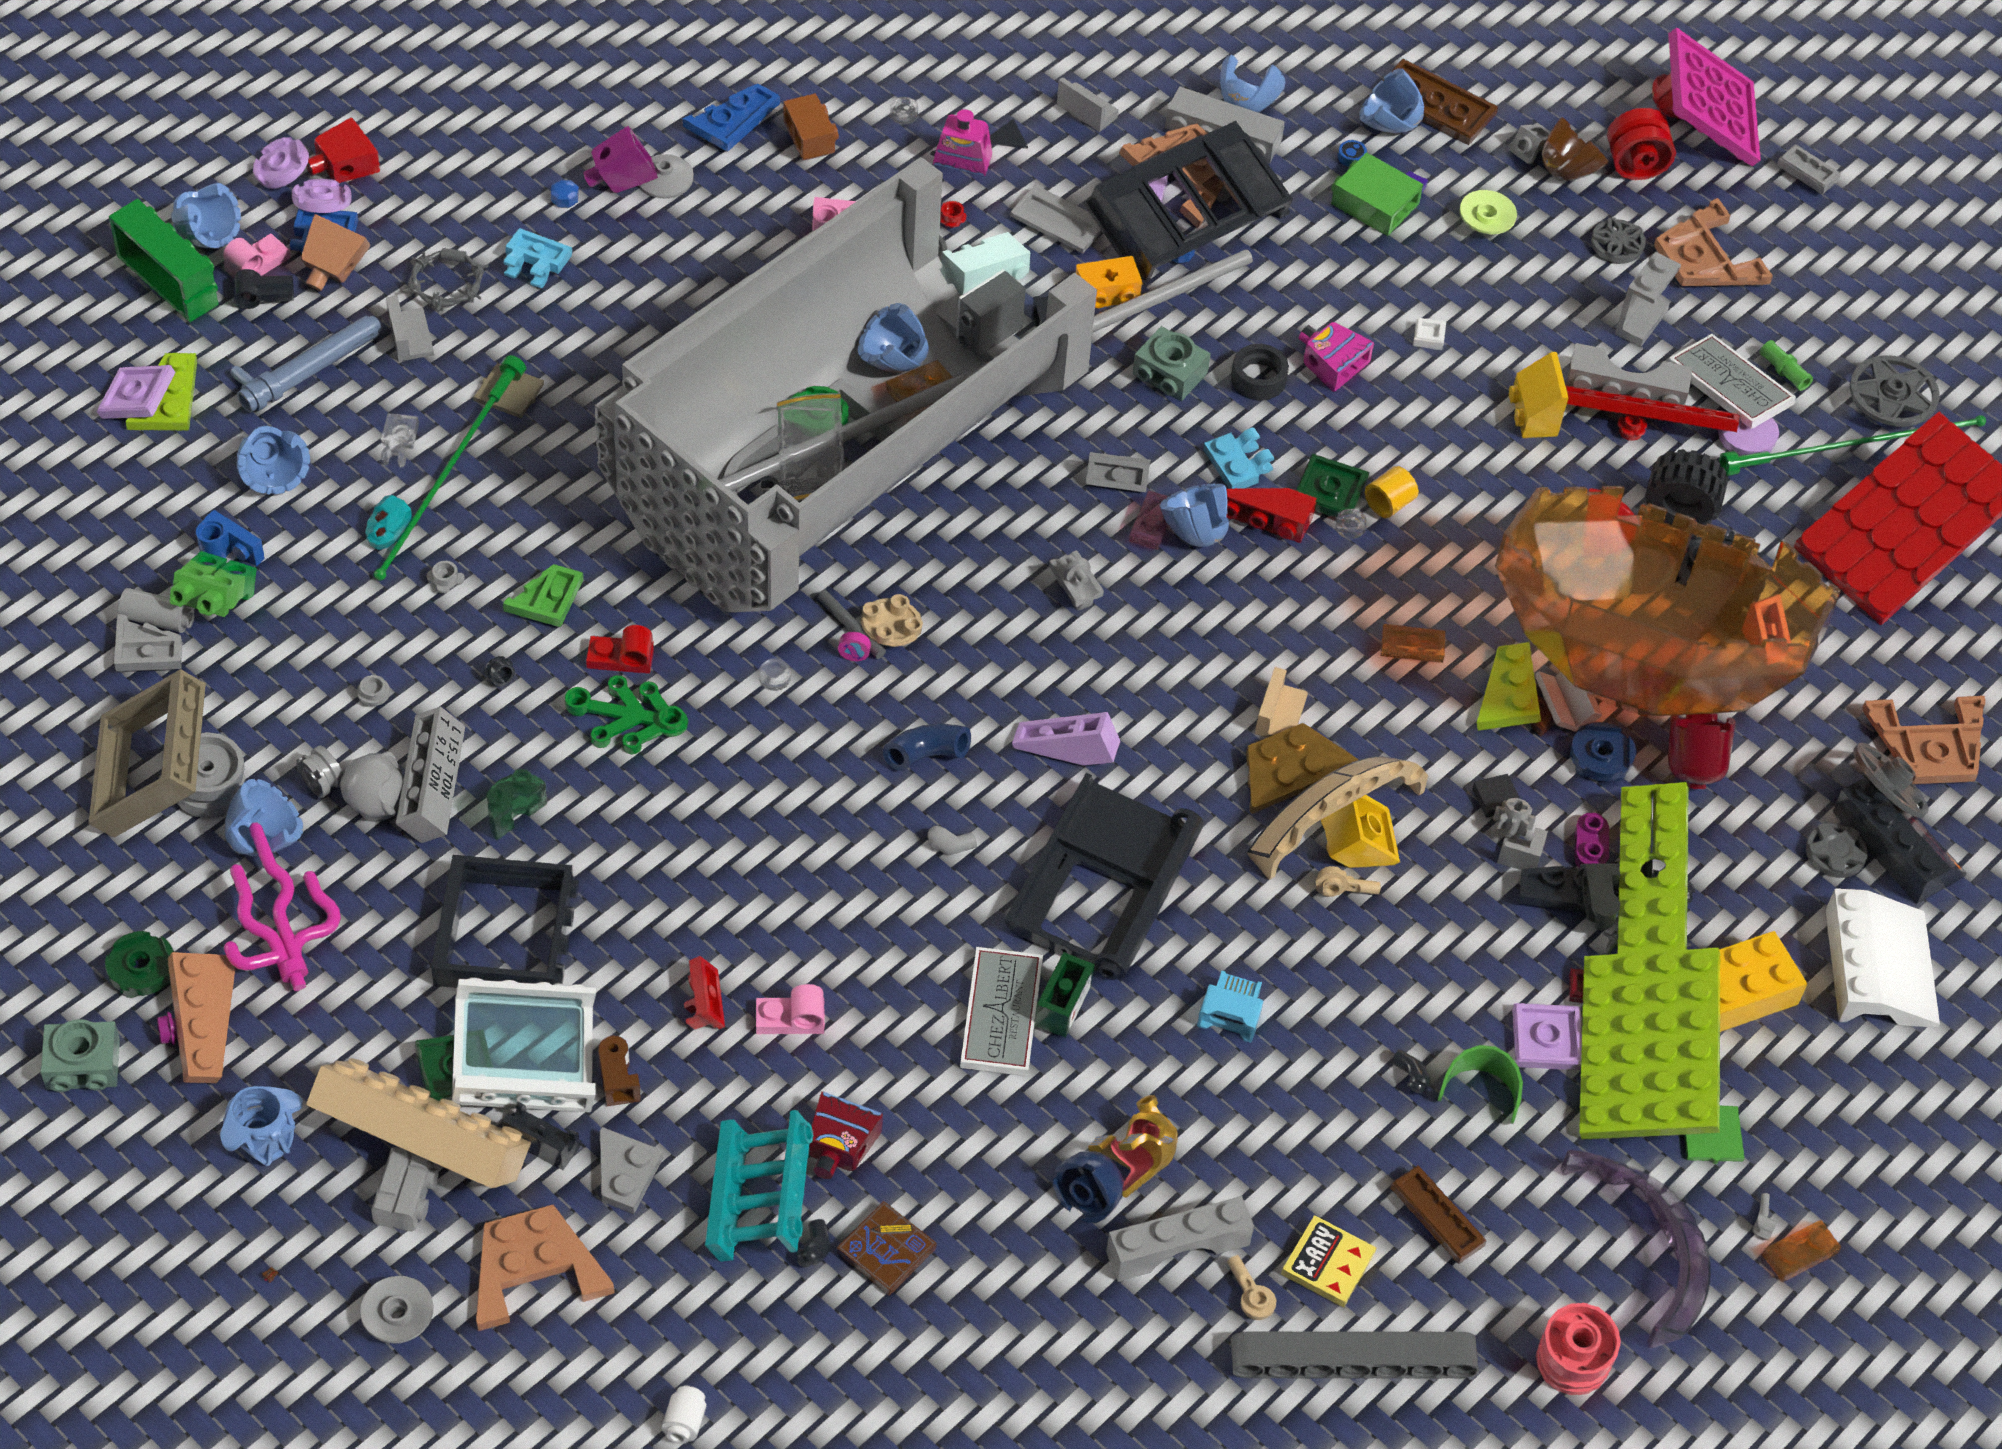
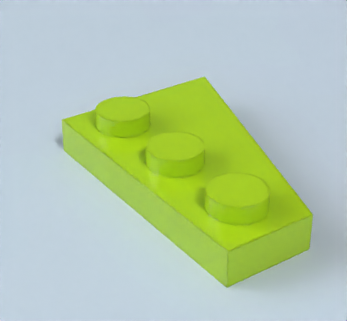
M196 353L164 354L158 366L171 365L175 375L153 417L128 418L125 422L127 430L189 431L197 369Z
M1529 642L1498 647L1477 719L1478 731L1541 722Z

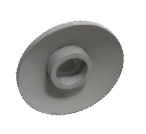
M669 154L652 156L658 178L638 185L643 192L656 198L677 197L691 187L694 179L693 169L687 161L678 156Z
M406 1276L388 1277L375 1283L364 1295L360 1307L361 1320L368 1333L380 1341L387 1343L407 1342L419 1336L428 1327L433 1316V1300L428 1289L418 1280ZM395 1312L404 1313V1316L400 1318H392Z

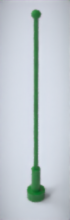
M508 355L504 358L499 366L502 374L488 394V402L381 568L374 571L376 580L381 581L386 578V570L494 402H499L512 380H520L525 373L526 365L518 357Z
M1978 415L1975 419L1953 423L1957 427L1971 425L1982 427L1986 424V418L1983 415ZM1917 429L1771 454L1765 451L1738 456L1735 451L1723 452L1719 456V467H1724L1726 471L1725 476L1737 475L1740 472V468L1770 463L1772 459L1912 435Z

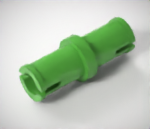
M1773 340L1766 342L1762 346L1760 355L1776 367L1775 371L1780 376L1788 378L1798 390H1805L1812 383V375L1808 374L1797 364V359L1792 354L1785 353Z

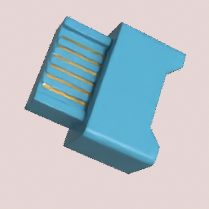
M1221 971L1217 986L1208 985L1199 1012L1197 1026L1202 1029L1216 1026L1239 1033L1243 1041L1251 1043L1264 1002L1258 999L1262 982L1258 981L1256 983Z

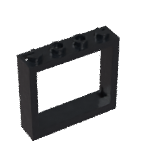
M452 855L431 965L433 986L457 988L459 979L480 978L483 981L498 982L513 980L518 983L529 984L547 982L551 985L563 984L565 964L560 963L562 955H568L570 941L569 935H565L566 927H572L574 920V907H570L571 898L577 899L579 880L573 879L572 865ZM467 882L560 891L547 972L451 964Z

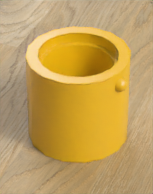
M1393 466L1367 485L1364 493L1368 505L1377 515L1383 518H1390L1418 497L1419 491L1415 479L1406 469L1400 466Z

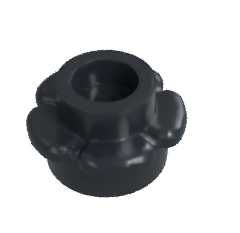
M497 656L491 659L484 669L486 681L499 687L511 682L515 674L512 661L509 658L505 659L504 656Z

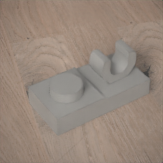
M1090 452L1086 484L1146 492L1150 460Z

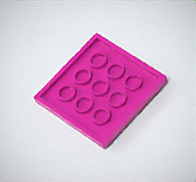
M1676 27L1668 33L1673 111L1679 119H1684L1693 125L1698 132L1709 136L1718 146L1732 152L1737 159L1745 161L1750 166H1754L1761 161L1754 82Z

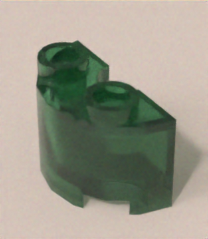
M524 769L516 770L513 774L498 780L486 795L490 831L495 839L498 840L515 828L513 819L517 815L525 814L530 817L547 805L545 781L535 775H531L528 770Z

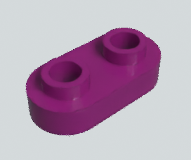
M1585 813L1577 821L1575 827L1574 858L1578 868L1580 864H1607L1609 824L1600 814Z

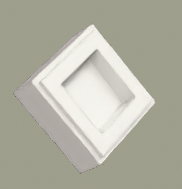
M1417 318L1413 346L1442 350L1446 322Z

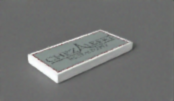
M1713 334L1669 358L1670 363L1693 367L1690 383L1728 412L1740 415L1739 420L1750 429L1755 428L1795 403L1796 396Z
M976 947L960 1068L1028 1076L1043 955Z

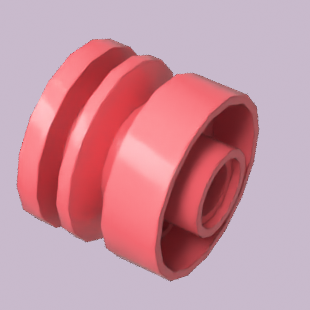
M1587 1303L1568 1304L1558 1309L1548 1320L1536 1353L1538 1370L1545 1382L1557 1391L1569 1395H1586L1598 1389L1607 1379L1621 1344L1619 1330L1611 1316L1599 1307Z

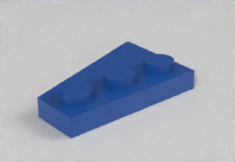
M757 83L729 96V101L717 107L712 104L704 108V113L693 117L689 115L683 118V127L728 152L780 104V95Z

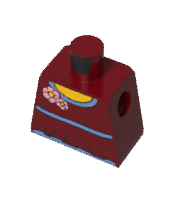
M822 1091L812 1123L813 1140L809 1143L808 1152L810 1157L817 1159L813 1168L814 1173L821 1178L831 1179L837 1167L847 1171H854L880 1136L883 1113Z

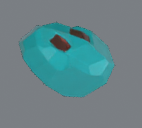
M387 495L374 507L373 514L367 521L365 531L371 547L381 550L390 547L399 540L412 520L411 508L404 500L393 495Z

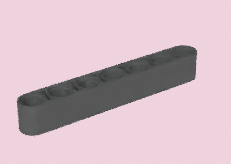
M1247 1331L1236 1333L1231 1337L1233 1374L1240 1378L1461 1379L1473 1377L1479 1372L1475 1335L1469 1332Z

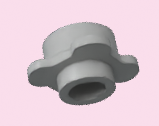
M440 561L427 573V580L433 582L440 593L449 592L454 585H460L465 580L464 574L458 573L457 566L451 561Z

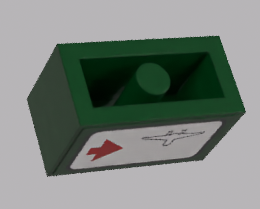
M1063 952L1037 1003L1035 1026L1066 1038L1092 986L1095 964Z

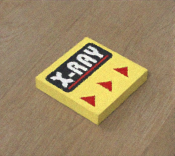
M1314 1215L1283 1267L1281 1275L1344 1308L1375 1255L1377 1248Z

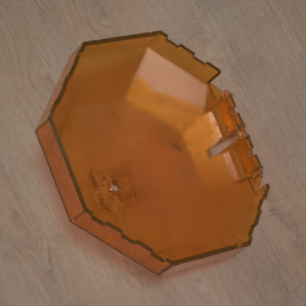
M1602 486L1600 492H1587L1588 489L1586 487H1565L1563 493H1550L1548 487L1537 488L1503 534L1494 567L1526 637L1574 687L1607 704L1641 716L1745 712L1805 674L1830 624L1841 591L1834 584L1828 587L1821 580L1823 574L1810 562H1805L1804 564L1797 559L1798 552L1785 541H1780L1773 566L1771 567L1757 555L1761 544L1756 543V539L1736 533L1732 545L1723 543L1727 529L1707 523V525L1697 523L1695 518L1680 513L1675 514L1672 525L1664 523L1668 509L1651 503L1647 505L1641 504L1638 515L1617 516L1625 490L1622 486ZM1692 535L1702 537L1688 583L1684 586L1676 583L1675 580Z

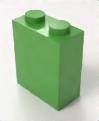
M1366 152L1358 161L1354 160L1351 163L1348 171L1343 176H1338L1331 187V191H1333L1331 204L1384 235L1389 236L1419 205L1423 184Z

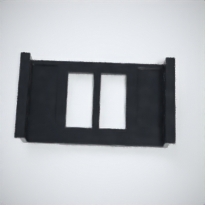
M1235 120L1095 185L1090 199L1085 201L1084 205L1120 258L1133 256L1143 285L1150 281L1155 268L1272 212H1275L1279 219L1289 215V207L1293 198L1248 134L1244 133ZM1203 158L1208 161L1241 209L1219 221L1182 169ZM1173 173L1209 225L1186 237L1149 185Z

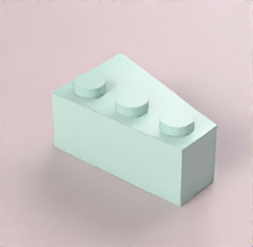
M1008 232L981 240V245L975 247L969 244L963 245L961 251L958 252L942 251L941 262L943 267L941 268V273L947 284L952 283L961 295L1003 269L1016 280L1022 279L1029 273L1031 252Z

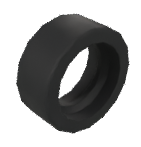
M1260 343L1250 344L1241 348L1235 354L1232 364L1231 381L1233 387L1241 395L1258 401L1269 400L1278 396L1285 389L1289 370L1287 358L1280 350L1271 345ZM1261 364L1273 369L1277 375L1271 379L1259 380L1248 376L1242 369L1249 365Z

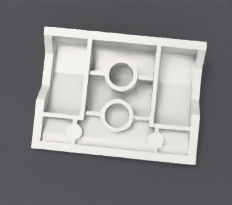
M1834 889L1826 908V918L1839 1022L1846 1023L1862 1014L1890 1015L1901 1026L1939 1027V1014L1924 911L1868 890Z

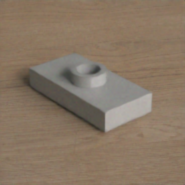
M1796 144L1783 154L1777 163V166L1822 195L1839 181L1841 175L1840 172Z

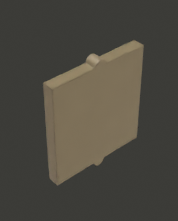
M497 363L488 377L482 379L483 384L474 396L475 402L486 405L489 400L488 394L502 374L499 370L501 364ZM524 373L520 380L511 381L499 402H494L491 408L522 418L529 406L536 402L535 397L544 386V380Z

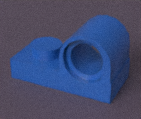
M215 510L208 514L196 528L199 552L203 551L226 558L233 552L238 559L246 560L256 567L265 559L260 538Z

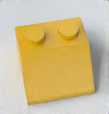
M1550 352L1516 374L1514 385L1509 387L1510 403L1515 404L1516 408L1514 413L1515 425L1520 426L1523 438L1557 437L1559 434L1568 394L1557 352Z
M1364 795L1321 819L1327 839L1326 850L1333 860L1349 868L1388 866L1400 863L1389 808L1371 797Z

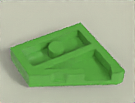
M553 564L542 572L539 578L527 583L524 586V591L514 599L508 597L503 603L504 612L561 627L583 582V572Z

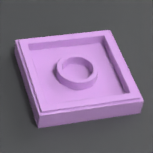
M171 365L120 367L97 413L101 419L153 417L175 375L174 369Z
M1514 1003L1512 1014L1516 1064L1524 1068L1581 1070V1006Z

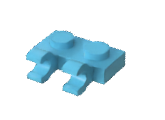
M519 228L505 246L507 256L504 264L508 268L505 270L504 275L516 279L523 263H530L533 265L530 274L535 275L530 285L541 289L544 287L550 271L559 274L571 258L572 247Z
M1255 428L1245 430L1236 439L1232 433L1204 443V452L1228 489L1247 488L1259 483L1260 474H1266L1273 470L1270 462L1274 460V457L1269 449L1258 452L1251 460L1245 455V453L1253 452L1259 448L1255 440L1260 439V436Z

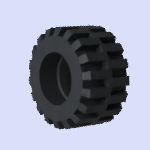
M1679 449L1677 452L1669 451L1666 452L1665 456H1659L1657 462L1653 464L1645 494L1646 504L1650 507V511L1658 515L1660 520L1668 521L1670 525H1680L1682 528H1689V526L1698 528L1702 524L1708 525L1712 523V520H1716L1722 509L1728 483V476H1725L1726 471L1724 467H1719L1720 463L1716 459L1711 460L1710 456L1705 453L1702 455L1697 453L1698 451L1691 450V452H1688L1685 449Z

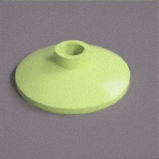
M1478 190L1471 192L1463 198L1460 205V215L1463 221L1470 228L1484 234L1504 233L1511 229L1516 222L1517 210L1513 202L1503 194L1495 191Z

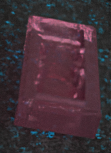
M1148 490L1129 535V542L1155 550L1159 549L1168 528V523L1161 513L1160 504L1169 496Z

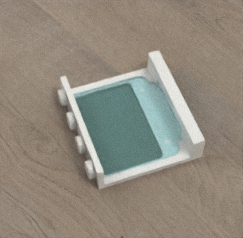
M480 978L459 979L455 996L452 1101L459 1105L516 1108V1103L521 1102L526 1105V1109L591 1112L595 1098V1083H592V1026L596 988L585 987L579 984L560 986L551 985L547 982L529 984L518 983L513 980L498 982L483 981Z

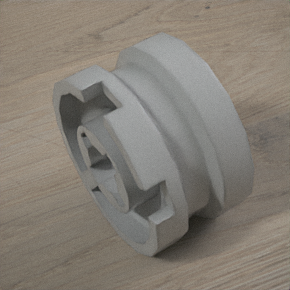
M319 745L311 750V755H304L296 760L297 769L302 779L316 796L322 798L330 793V788H338L340 786L343 772L335 758L325 747Z

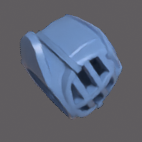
M252 1086L242 1089L228 1102L225 1116L223 1117L224 1124L220 1134L223 1146L228 1151H234L241 1147L254 1159L265 1166H270L272 1161L291 1151L290 1147L295 1130V1121L293 1120L292 1113L303 1108L302 1098L295 1092L282 1088ZM252 1106H261L247 1110V1108Z

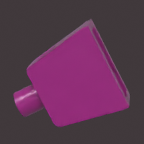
M629 126L593 148L591 153L595 166L583 172L590 187L605 181L615 193L658 178L652 157Z

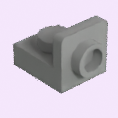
M1540 124L1521 125L1510 146V151L1526 163H1533L1538 152L1543 150L1550 131Z

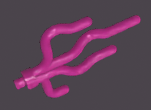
M254 822L249 826V832L261 863L267 874L274 878L281 887L280 894L272 908L273 920L279 935L269 926L256 921L251 915L253 903L251 887L243 867L239 864H234L230 868V874L239 894L237 906L238 919L244 929L264 939L271 951L251 957H244L241 955L237 944L233 941H229L224 945V951L229 962L237 969L244 971L276 964L282 981L291 983L294 991H300L307 986L304 977L308 974L307 966L302 957V947L311 940L332 934L339 926L341 920L340 910L335 901L323 892L316 874L313 871L305 872L303 880L313 902L326 912L327 920L322 924L307 927L297 932L294 936L286 916V908L294 894L293 880L289 873L275 861L261 824Z

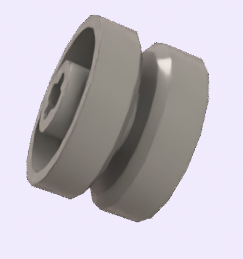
M201 733L196 791L194 794L177 802L183 811L195 817L213 818L227 814L233 796L245 782L243 755L241 749L232 739L216 733Z

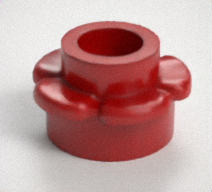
M948 201L941 206L940 223L954 228L966 221L967 216L961 203Z
M1626 414L1625 417H1620L1618 420L1619 433L1626 440H1638L1645 434L1647 422L1641 416Z

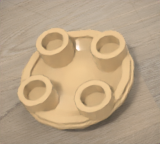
M901 594L894 595L892 598L878 599L874 602L865 603L860 620L863 631L870 639L879 644L892 647L904 646L915 641L921 634L923 622L920 613L909 604V599Z

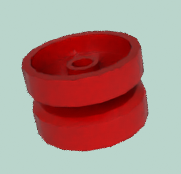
M1651 108L1633 109L1615 118L1608 127L1607 139L1616 171L1622 177L1631 180L1653 178L1666 171L1674 162L1676 156L1675 146L1666 116L1660 111Z

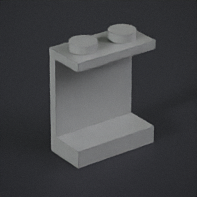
M1657 252L1652 255L1628 287L1615 335L1639 347L1644 344L1668 312L1670 304L1658 299V297L1680 270V263Z

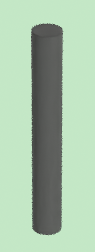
M822 590L818 594L817 599L850 632H859L869 638L863 631L862 625L827 590ZM869 638L871 642L870 652L877 659L883 657L886 650L878 642Z

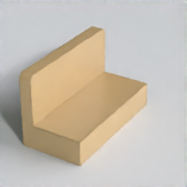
M1274 667L1258 715L1255 731L1257 735L1268 738L1299 724L1308 693L1304 690L1284 685L1287 672L1285 669Z

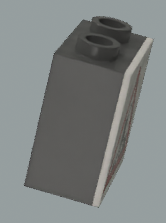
M1004 269L969 290L958 299L956 338L964 348L970 349L978 357L1023 327L1026 288Z

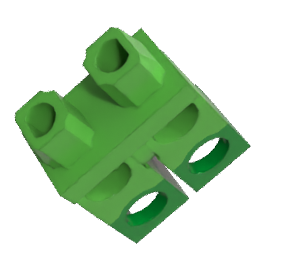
M200 551L181 570L178 569L174 572L169 602L179 607L186 605L196 608L200 613L208 616L215 614L225 617L229 613V609H233L240 599L249 600L254 596L257 568L233 560L227 563L226 558ZM205 562L212 563L213 565H205ZM239 571L242 572V574H235L233 572Z

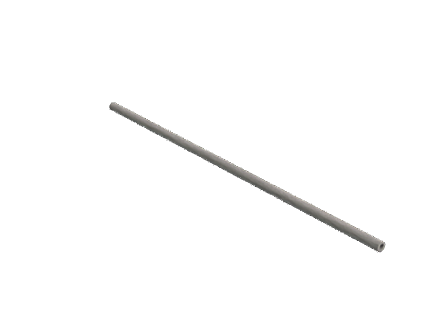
M1245 249L1094 316L1093 332L1252 263V255ZM988 363L719 481L731 491L753 483L764 476L778 472L938 401Z

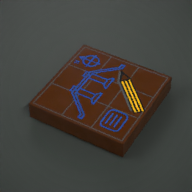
M883 1201L837 1247V1254L890 1296L936 1249L937 1243Z

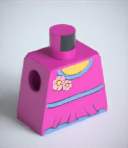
M967 109L958 111L957 115H948L940 136L933 164L985 176L992 158L988 124L984 121L975 120L973 112Z
M1336 322L1330 323L1320 332L1307 325L1299 335V340L1306 344L1304 364L1333 392L1338 390L1370 363L1374 342Z

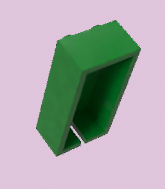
M137 198L109 215L117 257L187 321L192 322L219 305L217 298L218 287L214 281V265L206 255L202 256L188 239L180 237L170 223H165L161 220L151 206L147 207Z

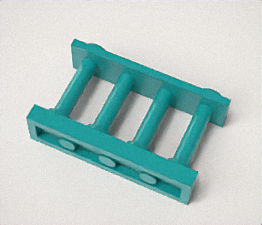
M797 1110L790 1111L789 1127L782 1130L747 1134L734 1119L721 1121L705 1246L720 1262L733 1260L734 1249L738 1242L777 1237L790 1252H797L799 1237L802 1236L803 1232L801 1214L809 1143L813 1140V1130L810 1123ZM787 1143L784 1160L745 1165L746 1152L750 1148ZM783 1174L781 1191L741 1196L742 1184L746 1179ZM779 1205L778 1222L737 1228L738 1216L742 1210Z

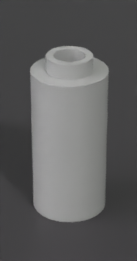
M126 588L120 597L118 614L126 615L128 621L141 624L148 623L158 628L183 633L186 628L191 627L194 620V610L186 605L179 607L170 604L169 597Z

